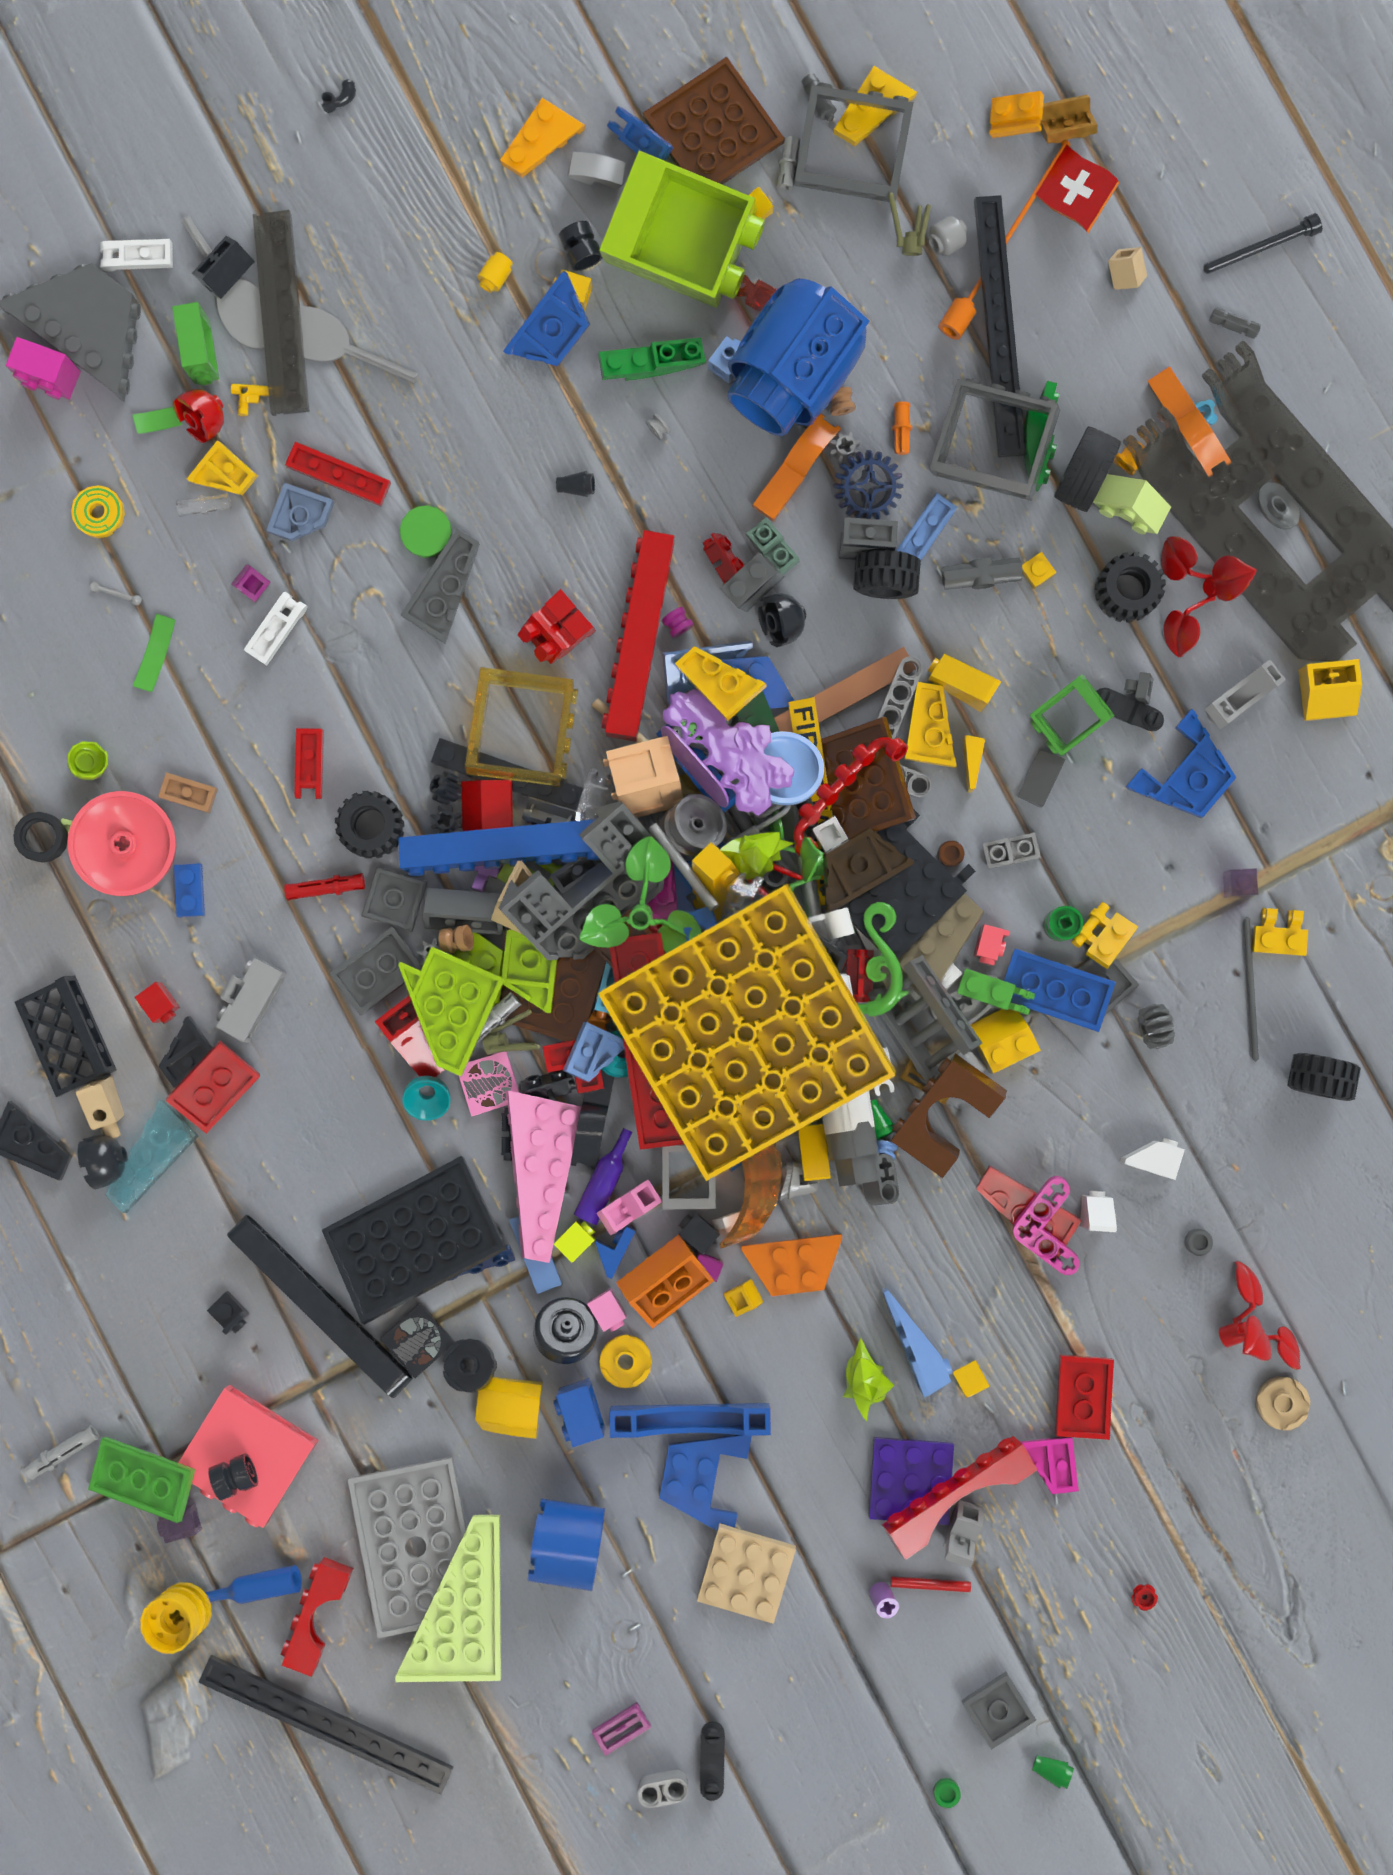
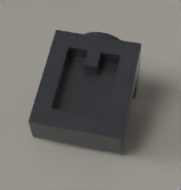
M229 1291L225 1292L207 1310L224 1328L222 1332L225 1335L231 1331L236 1334L245 1326L247 1322L244 1319L250 1314Z

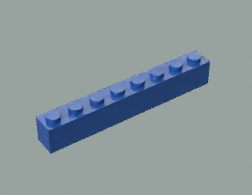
M596 819L398 837L400 869L408 872L410 876L424 875V871L434 870L436 874L449 873V869L459 868V871H474L476 866H484L485 869H498L500 864L509 863L511 867H515L517 861H522L525 865L526 862L535 861V864L545 865L550 864L551 860L561 859V862H575L577 857L599 860L600 858L579 836Z

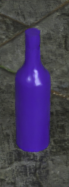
M623 1128L613 1149L607 1155L601 1157L574 1212L575 1216L591 1224H598L600 1218L597 1212L606 1207L623 1172L622 1155L633 1133L632 1131Z

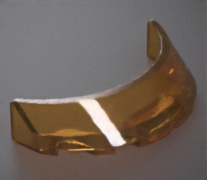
M776 1143L742 1161L745 1178L744 1199L733 1228L725 1239L719 1243L721 1249L753 1238L761 1230L775 1209L782 1180L781 1155L776 1148Z

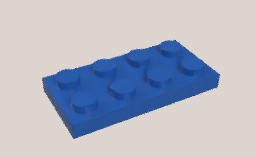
M1014 949L1004 978L1005 982L1014 984L1017 988L1035 993L1034 1000L1025 999L1013 993L1011 1003L1026 1006L1028 1009L1097 1032L1100 1031L1116 984L1114 981L1018 949Z

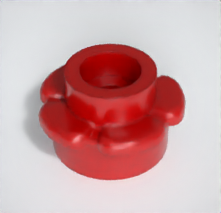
M1139 1584L1133 1589L1134 1594L1131 1596V1600L1134 1606H1138L1140 1610L1147 1611L1156 1605L1158 1596L1155 1594L1153 1586ZM1142 1595H1146V1599H1142Z

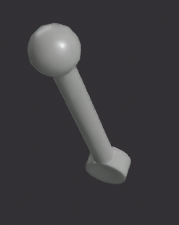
M96 581L90 584L91 591L95 593L101 591L129 600L134 605H139L142 601L138 595L130 596L102 587Z

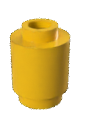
M495 252L494 255H491L477 276L480 281L479 286L489 293H492V291L499 292L512 271V261L500 252Z

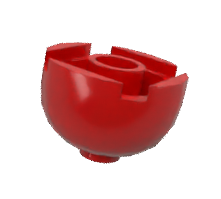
M193 389L180 394L173 400V407L180 422L186 421L191 427L186 429L187 432L197 441L205 443L213 439L220 432L224 424V413L222 410L223 404L216 395H211L209 392L201 389Z

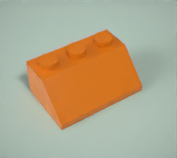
M678 1234L617 1281L616 1284L628 1303L653 1329L714 1282V1280L697 1259V1255Z

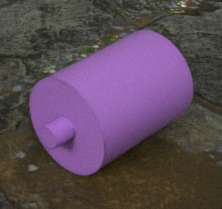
M875 1583L869 1590V1597L880 1617L891 1618L898 1612L899 1604L887 1583Z

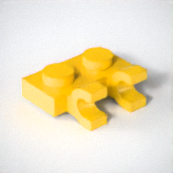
M1262 908L1261 926H1253L1252 952L1306 956L1308 930L1301 929L1304 911L1288 910L1287 928L1274 927L1278 909Z

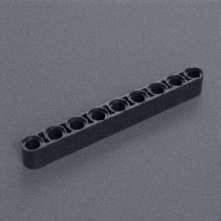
M246 1214L227 1233L229 1239L388 1396L395 1398L413 1380L412 1375L252 1217Z

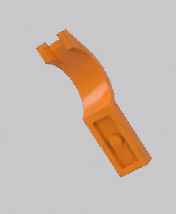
M1170 366L1148 380L1151 389L1175 426L1184 436L1208 477L1213 475L1211 469L1223 461L1226 465L1232 463L1213 430L1195 406Z
M821 413L814 423L800 436L781 467L753 503V508L772 522H774L802 484L821 452L841 431V427L838 425L834 427L825 421V416Z

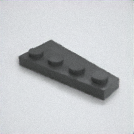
M457 528L401 613L403 618L446 644L480 545L479 542Z

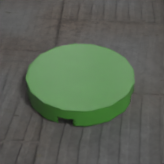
M428 505L418 506L410 510L402 519L400 537L406 549L421 558L436 557L442 552L452 537L451 524L446 515L438 508Z

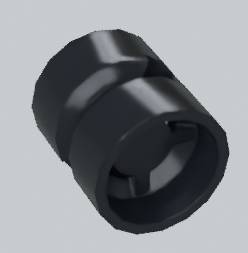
M588 221L574 222L560 231L559 238L564 250L569 251L567 257L573 270H585L601 261L603 257L599 251L600 247L597 241L593 240L594 233Z
M247 1453L234 1457L230 1460L229 1464L222 1462L212 1466L208 1471L212 1489L216 1497L221 1501L236 1495L238 1489L240 1491H247L258 1485L255 1466Z

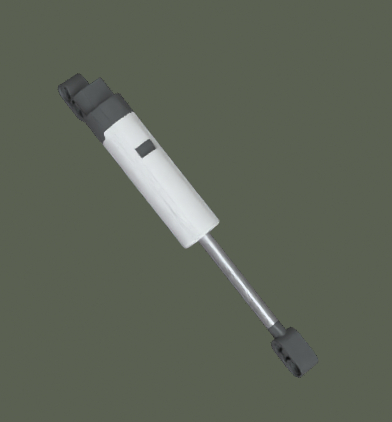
M811 798L791 805L789 811L781 817L785 841L795 843L793 838L794 828L802 818L798 812L806 803H810L813 806ZM785 806L780 807L779 812L782 811L785 808ZM816 823L808 826L804 832V837H811L813 840L816 838L812 831L813 828L817 827ZM796 853L797 863H798V869H799V875L802 876V873H801L802 861H801V858H800V857L798 856V854ZM816 880L802 884L807 918L821 915ZM841 974V977L843 978L845 984L847 985L849 991L853 996L850 976H848L847 974ZM869 1091L822 1116L830 1161H835L839 1186L863 1183L864 1195L869 1204H893L899 1197L895 1163L890 1155L879 1154L870 1095Z

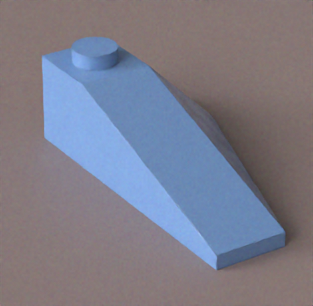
M881 1289L918 1389L924 1397L929 1396L951 1382L949 1374H952L953 1371L947 1358L942 1359V1356L888 1289Z

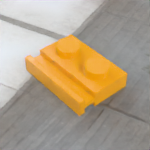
M1041 91L992 98L990 136L998 138L1040 132L1042 128L1040 123L1043 115L1044 94Z

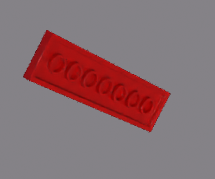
M661 933L629 936L622 944L609 947L615 983L665 955ZM623 1038L640 1150L683 1145V1140Z

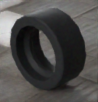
M33 812L22 817L15 826L13 834L14 845L18 852L27 859L41 863L50 862L60 857L66 849L68 842L67 830L62 825L61 820L43 812ZM45 822L53 827L56 834L55 842L48 851L35 852L29 848L26 842V835L33 824Z

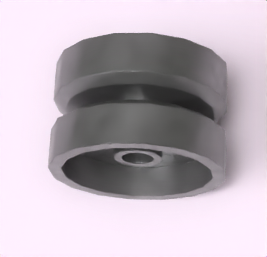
M694 794L681 799L675 806L666 811L660 820L659 827L684 860L691 861L710 842L715 846L721 843L726 835L727 823L725 814L715 801L707 796Z

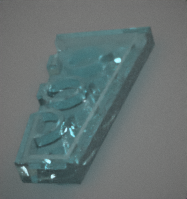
M159 1100L155 1107L156 1111L151 1120L148 1119L144 1126V1132L139 1141L133 1145L121 1178L111 1184L105 1194L122 1213H128L199 1137L164 1100Z

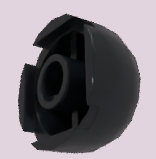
M779 593L761 598L760 602H763V606L758 607L759 622L764 635L769 633L773 640L769 641V643L777 648L796 641L804 630L805 608L788 594Z
M96 1135L82 1139L84 1141L78 1144V1162L80 1168H86L88 1175L83 1177L88 1185L96 1190L117 1182L121 1178L125 1169V1162L128 1160L126 1149L120 1146L115 1139L106 1135Z

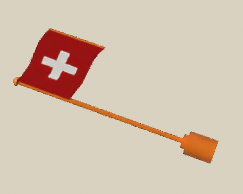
M1063 140L1060 150L1005 236L1006 245L1036 197L1051 210L1076 222L1088 234L1119 184L1118 179L1107 169L1081 157L1070 148L1071 144L1068 140ZM981 277L968 298L954 299L939 323L940 331L949 338L959 340L975 316L976 309L972 299L982 285Z

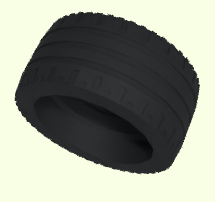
M1088 426L1066 468L1054 497L1067 505H1071L1073 508L1087 512L1109 472L1120 448L1121 441L1101 430Z

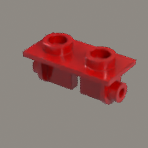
M712 533V538H708L702 543L704 545L703 550L712 564L717 563L719 560L722 561V564L716 567L715 570L725 584L745 565L739 557L734 556L731 551L732 544L725 535Z
M847 949V954L849 955L847 959V975L850 976L853 998L856 1002L871 1001L867 993L872 991L873 981L866 974V966L868 961L874 957V950Z

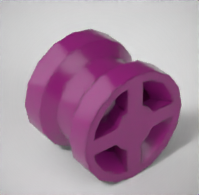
M683 607L671 611L661 620L664 626L669 627L672 638L684 634L694 625L692 620L687 619L685 616L686 611Z

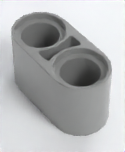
M670 1770L644 1776L638 1785V1800L645 1808L682 1802L688 1794V1778L681 1770ZM673 1782H680L683 1788L675 1791L669 1785ZM647 1787H652L657 1793L653 1796H648L643 1790Z

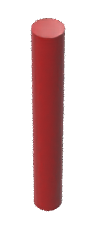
M891 1576L890 1587L971 1592V1581Z

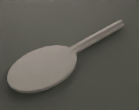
M184 217L181 221L204 258H206L211 253V248L191 217ZM239 279L222 299L217 297V309L220 319L235 340L252 349L266 348L274 341L277 333L275 312L269 300L259 288L246 280Z
M298 306L284 311L278 318L277 332L280 339L287 348L302 358L316 362H331L347 354L412 383H415L418 379L417 373L350 345L349 335L345 327L328 312L314 307Z

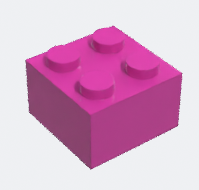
M16 337L5 365L13 373L12 376L21 381L23 387L32 391H36L39 388L44 390L46 395L60 400V397L70 400L81 372L66 354Z

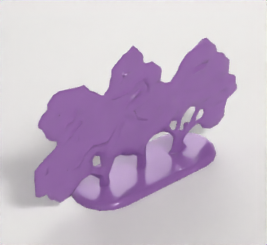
M692 689L686 694L682 692L670 694L671 705L663 711V720L671 726L681 727L682 738L668 726L661 728L662 737L668 736L674 756L718 805L725 808L728 806L729 799L724 788H730L736 794L735 803L739 811L753 812L755 815H760L771 806L769 788L781 789L791 786L792 777L794 776L793 767L781 757L764 754V749L771 743L769 725L752 727L749 723L738 722L733 727L726 724V719L698 689ZM683 719L687 720L685 726L681 724ZM694 722L697 725V730L692 737H689L691 732L687 730L690 723ZM698 735L703 737L702 740H696L695 738ZM691 743L703 744L708 749V757L701 761L688 745ZM712 765L723 771L724 775L720 782L706 766ZM736 778L739 780L737 784L730 783Z

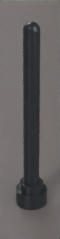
M1317 213L1304 217V220L1298 226L1206 263L1203 266V271L1206 274L1212 273L1301 235H1309L1310 237L1317 235L1323 230L1321 219Z

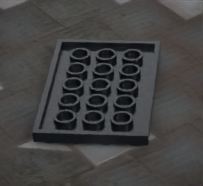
M463 1156L322 1229V1233L359 1319L364 1325L507 1250Z

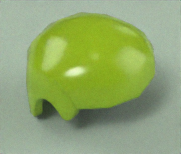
M79 742L73 745L67 754L68 769L75 777L81 780H94L102 776L107 769V751L96 742Z

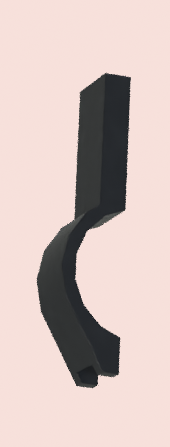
M602 1069L604 1089L584 1093L573 1148L572 1166L582 1163L592 1165V1169L595 1170L599 1161L602 1136L615 1078L606 1074Z

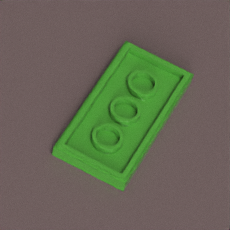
M109 1437L101 1438L88 1490L179 1523L182 1522L196 1469Z

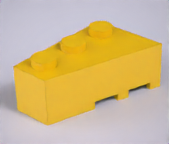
M712 842L692 860V870L719 904L713 910L717 922L736 903L743 901L751 888L733 862ZM693 889V893L696 895V899L693 900V906L696 909L707 907Z

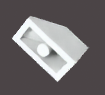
M1163 1138L1162 1142L1152 1141L1121 1157L1120 1163L1176 1180L1184 1149L1177 1147L1178 1142Z
M1089 1191V1195H1082L1080 1217L1082 1221L1080 1227L1090 1231L1117 1232L1113 1198L1105 1196L1106 1192Z

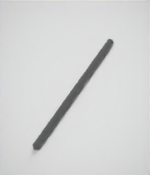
M1246 916L1244 918L1250 1031L1252 1059L1256 1062L1259 1059L1252 940L1250 919Z

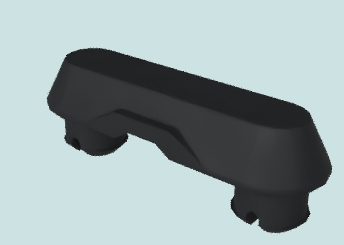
M1100 688L1096 691L1113 712L1115 718L1152 732L1159 730L1163 726L1164 716L1158 709L1133 700L1109 688Z
M715 1721L706 1723L701 1730L700 1792L709 1801L719 1799L724 1791L725 1732L722 1725Z

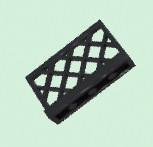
M75 975L63 976L55 980L54 983L14 1002L56 1097H60L99 1077L117 1071ZM55 989L58 990L61 997L58 1006L47 1002L50 992ZM34 1001L40 1004L36 1017L28 1014L25 1007L26 1003ZM45 1006L56 1010L52 1023L41 1019ZM62 1013L69 1015L71 1019L68 1030L57 1026ZM39 1024L50 1027L46 1041L40 1039L37 1034ZM56 1030L67 1034L63 1047L52 1043ZM72 1037L78 1038L82 1046L79 1054L68 1050ZM50 1047L61 1051L57 1064L51 1063L47 1057ZM66 1054L77 1058L73 1071L62 1067ZM82 1061L90 1063L94 1074L86 1077L78 1073ZM60 1071L71 1075L68 1086L62 1089L58 1082Z

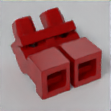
M560 589L540 610L529 617L518 632V637L523 642L528 643L531 641L535 645L534 653L540 662L547 660L552 664L557 659L567 655L586 637H590L595 633L596 630Z

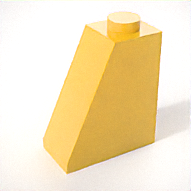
M946 654L940 660L935 658L928 669V672L932 673L928 681L935 685L943 686L944 691L980 713L1001 683L998 679Z

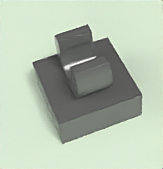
M1140 672L1138 681L1126 679L1124 690H1127L1126 693L1136 694L1135 698L1137 701L1149 704L1154 679L1150 673Z

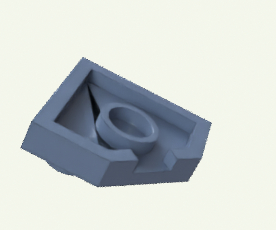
M284 483L266 531L269 534L293 542L325 527L335 502L324 496Z

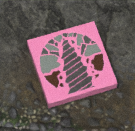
M500 1052L468 1062L463 1075L459 1076L471 1117L507 1106L508 1100H506L505 1090L520 1093L507 1052Z

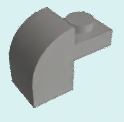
M962 1500L958 1501L951 1516L943 1547L946 1548L945 1560L971 1568L974 1562L975 1543L983 1527V1507Z

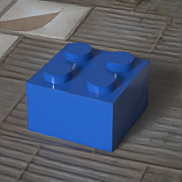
M590 1378L560 1387L555 1396L554 1406L557 1415L563 1416L564 1425L562 1426V1431L566 1442L571 1441L573 1448L603 1438L606 1427Z

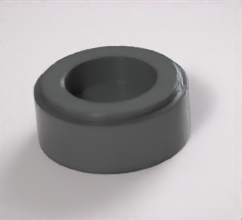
M1193 1229L1185 1237V1246L1190 1253L1203 1256L1211 1251L1213 1239L1207 1231Z

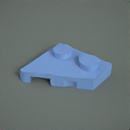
M583 1022L563 1071L584 1081H591L599 1074L603 1067L608 1066L614 1060L613 1058L625 1049L623 1039L588 1022Z

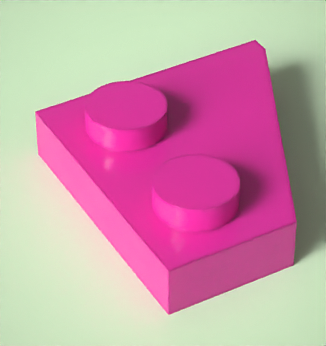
M1072 1437L1020 1441L1026 1448L1038 1469L1037 1472L1052 1494L1079 1491Z

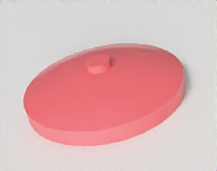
M115 791L92 799L80 809L70 826L68 853L77 874L92 888L113 896H133L150 890L167 875L176 854V835L171 820L158 804L137 793Z

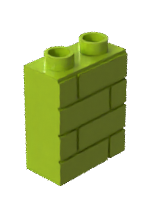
M638 151L599 251L605 263L718 308L723 295L735 299L745 274V269L735 265L742 246L752 250L756 248L765 225V220L755 216L757 208L754 197Z

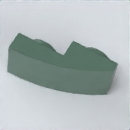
M764 518L746 533L758 552L764 558L768 557L783 575L800 562L799 557L783 540V536L767 518Z

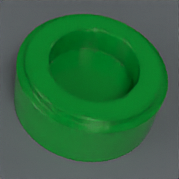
M943 1778L934 1785L933 1795L939 1806L952 1808L959 1803L961 1792L954 1780Z

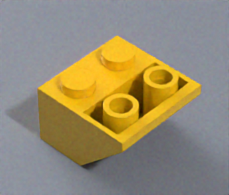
M1359 659L1306 664L1298 670L1304 721L1350 717L1358 714L1362 689Z

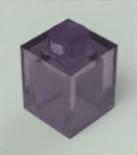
M1257 868L1233 869L1223 872L1224 898H1242L1258 895Z
M196 1503L186 1506L182 1522L176 1523L160 1516L158 1517L157 1530L160 1537L164 1538L165 1543L194 1536L202 1530Z

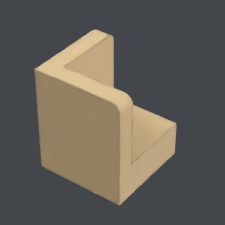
M1142 247L1118 249L1108 260L1115 290L1138 288L1147 277Z

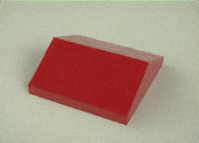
M512 780L461 781L463 831L513 827Z

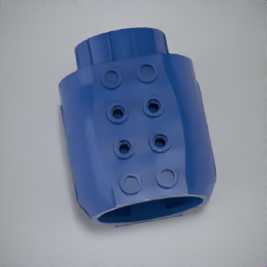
M798 278L782 285L775 291L742 338L738 349L728 362L729 371L734 379H736L727 394L730 403L754 425L776 436L786 435L794 423L805 426L812 425L856 366L865 349L866 326L870 321L832 286L824 287L803 278Z

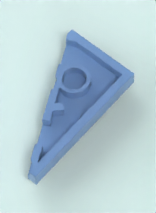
M751 641L701 647L699 649L718 659L741 658L749 649L753 648V643ZM691 649L662 653L666 702L671 704L670 694H675L676 692L685 693L689 689L696 688L675 665Z

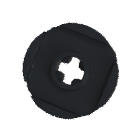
M458 1340L447 1349L443 1357L444 1378L457 1391L474 1393L482 1390L491 1382L497 1369V1361L491 1348L480 1340ZM466 1359L468 1361L474 1360L473 1371H464L466 1367L464 1361Z

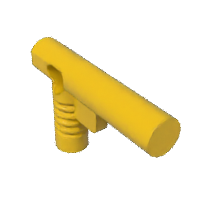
M231 384V394L239 395L238 415L248 416V404H258L260 396L284 397V387ZM242 389H248L245 394L241 392Z

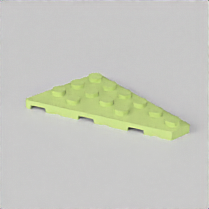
M473 1515L395 1676V1682L501 1681L500 1515Z

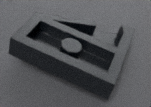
M187 1016L184 1019L183 1026L178 1035L174 1037L168 1053L164 1055L159 1064V1068L173 1088H176L212 1049L191 1016Z

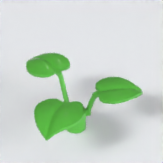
M779 810L774 811L772 816L776 815ZM781 818L770 824L769 832H780V840H783V825ZM809 837L803 838L800 849L803 879L789 884L792 892L795 887L813 880H821V876H824L823 853L815 847ZM788 846L782 849L785 851L796 853L794 847Z
M648 836L638 841L626 859V872L629 878L634 881L643 880L639 904L633 907L629 917L621 918L620 910L613 905L601 904L594 907L585 920L580 934L581 941L596 947H615L622 944L629 936V929L624 922L631 924L635 929L639 930L645 929L649 925L662 924L663 926L659 929L658 933L662 934L664 950L670 952L687 942V935L683 928H693L689 933V940L702 933L697 920L691 914L682 910L672 911L667 921L652 918V910L645 904L648 880L651 882L662 881L668 875L671 867L668 853L653 837Z

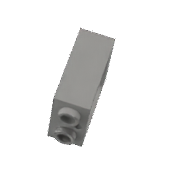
M685 1144L662 1147L663 1209H716L715 1177L709 1179V1197H669V1152L689 1151Z

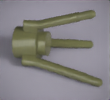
M889 193L890 207L897 236V247H902V255L905 256L922 255L931 205H926L922 225V206L919 205L917 207L914 231L905 232V237H903L894 194Z
M527 1010L492 1029L483 1038V1045L487 1055L507 1051L540 1049V1045L536 1042L509 1044L506 1033L500 1032V1030L527 1017L532 1011Z

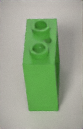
M198 302L172 306L182 368L194 384L209 385L213 380H219L211 324L204 310Z
M1080 675L1032 712L1030 717L1033 720L1030 723L1039 734L1043 732L1047 737L1048 741L1046 744L1054 754L1059 753L1063 756L1115 715L1085 676ZM1076 688L1099 720L1068 744H1065L1043 713Z

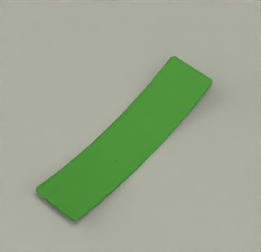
M174 407L132 415L138 434L182 425V422L177 418Z
M159 614L155 615L149 642L133 687L149 692L153 691L169 647L175 619Z

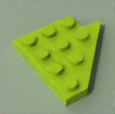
M431 947L421 971L402 962L398 966L436 1065L462 1076L505 979Z

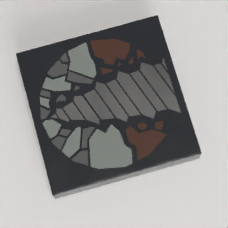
M421 1303L380 1339L414 1378H417L455 1342Z

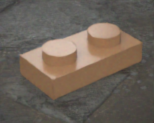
M166 772L158 797L210 814L218 789Z

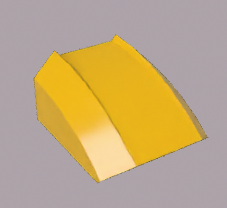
M493 1377L485 1388L478 1391L475 1421L485 1431L536 1439L539 1429L538 1417L543 1382Z

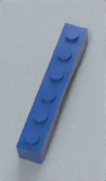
M769 1403L611 1406L609 1411L610 1438H636L674 1433H721L742 1436L771 1435Z

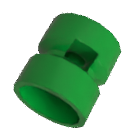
M1061 906L1053 909L1044 918V931L1054 941L1063 942L1073 939L1079 935L1083 928L1082 915L1072 906Z

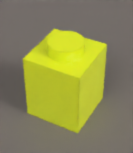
M576 1220L554 1245L573 1263L596 1239L593 1236L595 1230L586 1221L580 1223Z

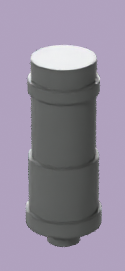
M814 73L808 74L802 79L803 88L810 96L811 85L817 86V83H820ZM817 98L816 111L819 114V118L831 121L837 110L836 107L832 104L831 100Z

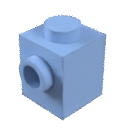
M726 336L708 360V369L729 384L734 377L729 371L728 362L738 349L741 341L735 338L732 340Z

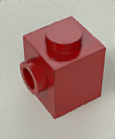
M154 982L134 997L152 1023L162 1022L165 1024L176 1016L175 1011L180 1008L162 982Z

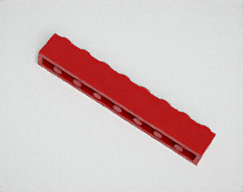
M644 530L643 537L637 538L635 553H639L638 563L633 562L630 578L635 579L633 588L628 587L626 603H630L628 613L623 612L621 628H625L623 638H618L616 653H620L619 662H614L611 678H615L614 688H609L606 703L610 704L609 714L604 713L601 728L606 729V737L637 742L675 544V535Z

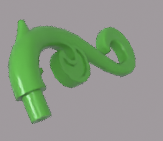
M885 902L871 904L864 913L865 928L883 955L873 957L868 961L866 974L872 981L881 982L888 976L887 973L881 971V967L886 966L891 975L890 987L882 998L881 994H878L874 1001H868V1004H858L862 1013L868 1014L869 1017L882 1015L890 1011L900 999L909 993L908 990H902L903 974L896 955L872 926V918L875 914H882L885 917V924L880 928L881 932H887L894 926L896 922L895 910Z

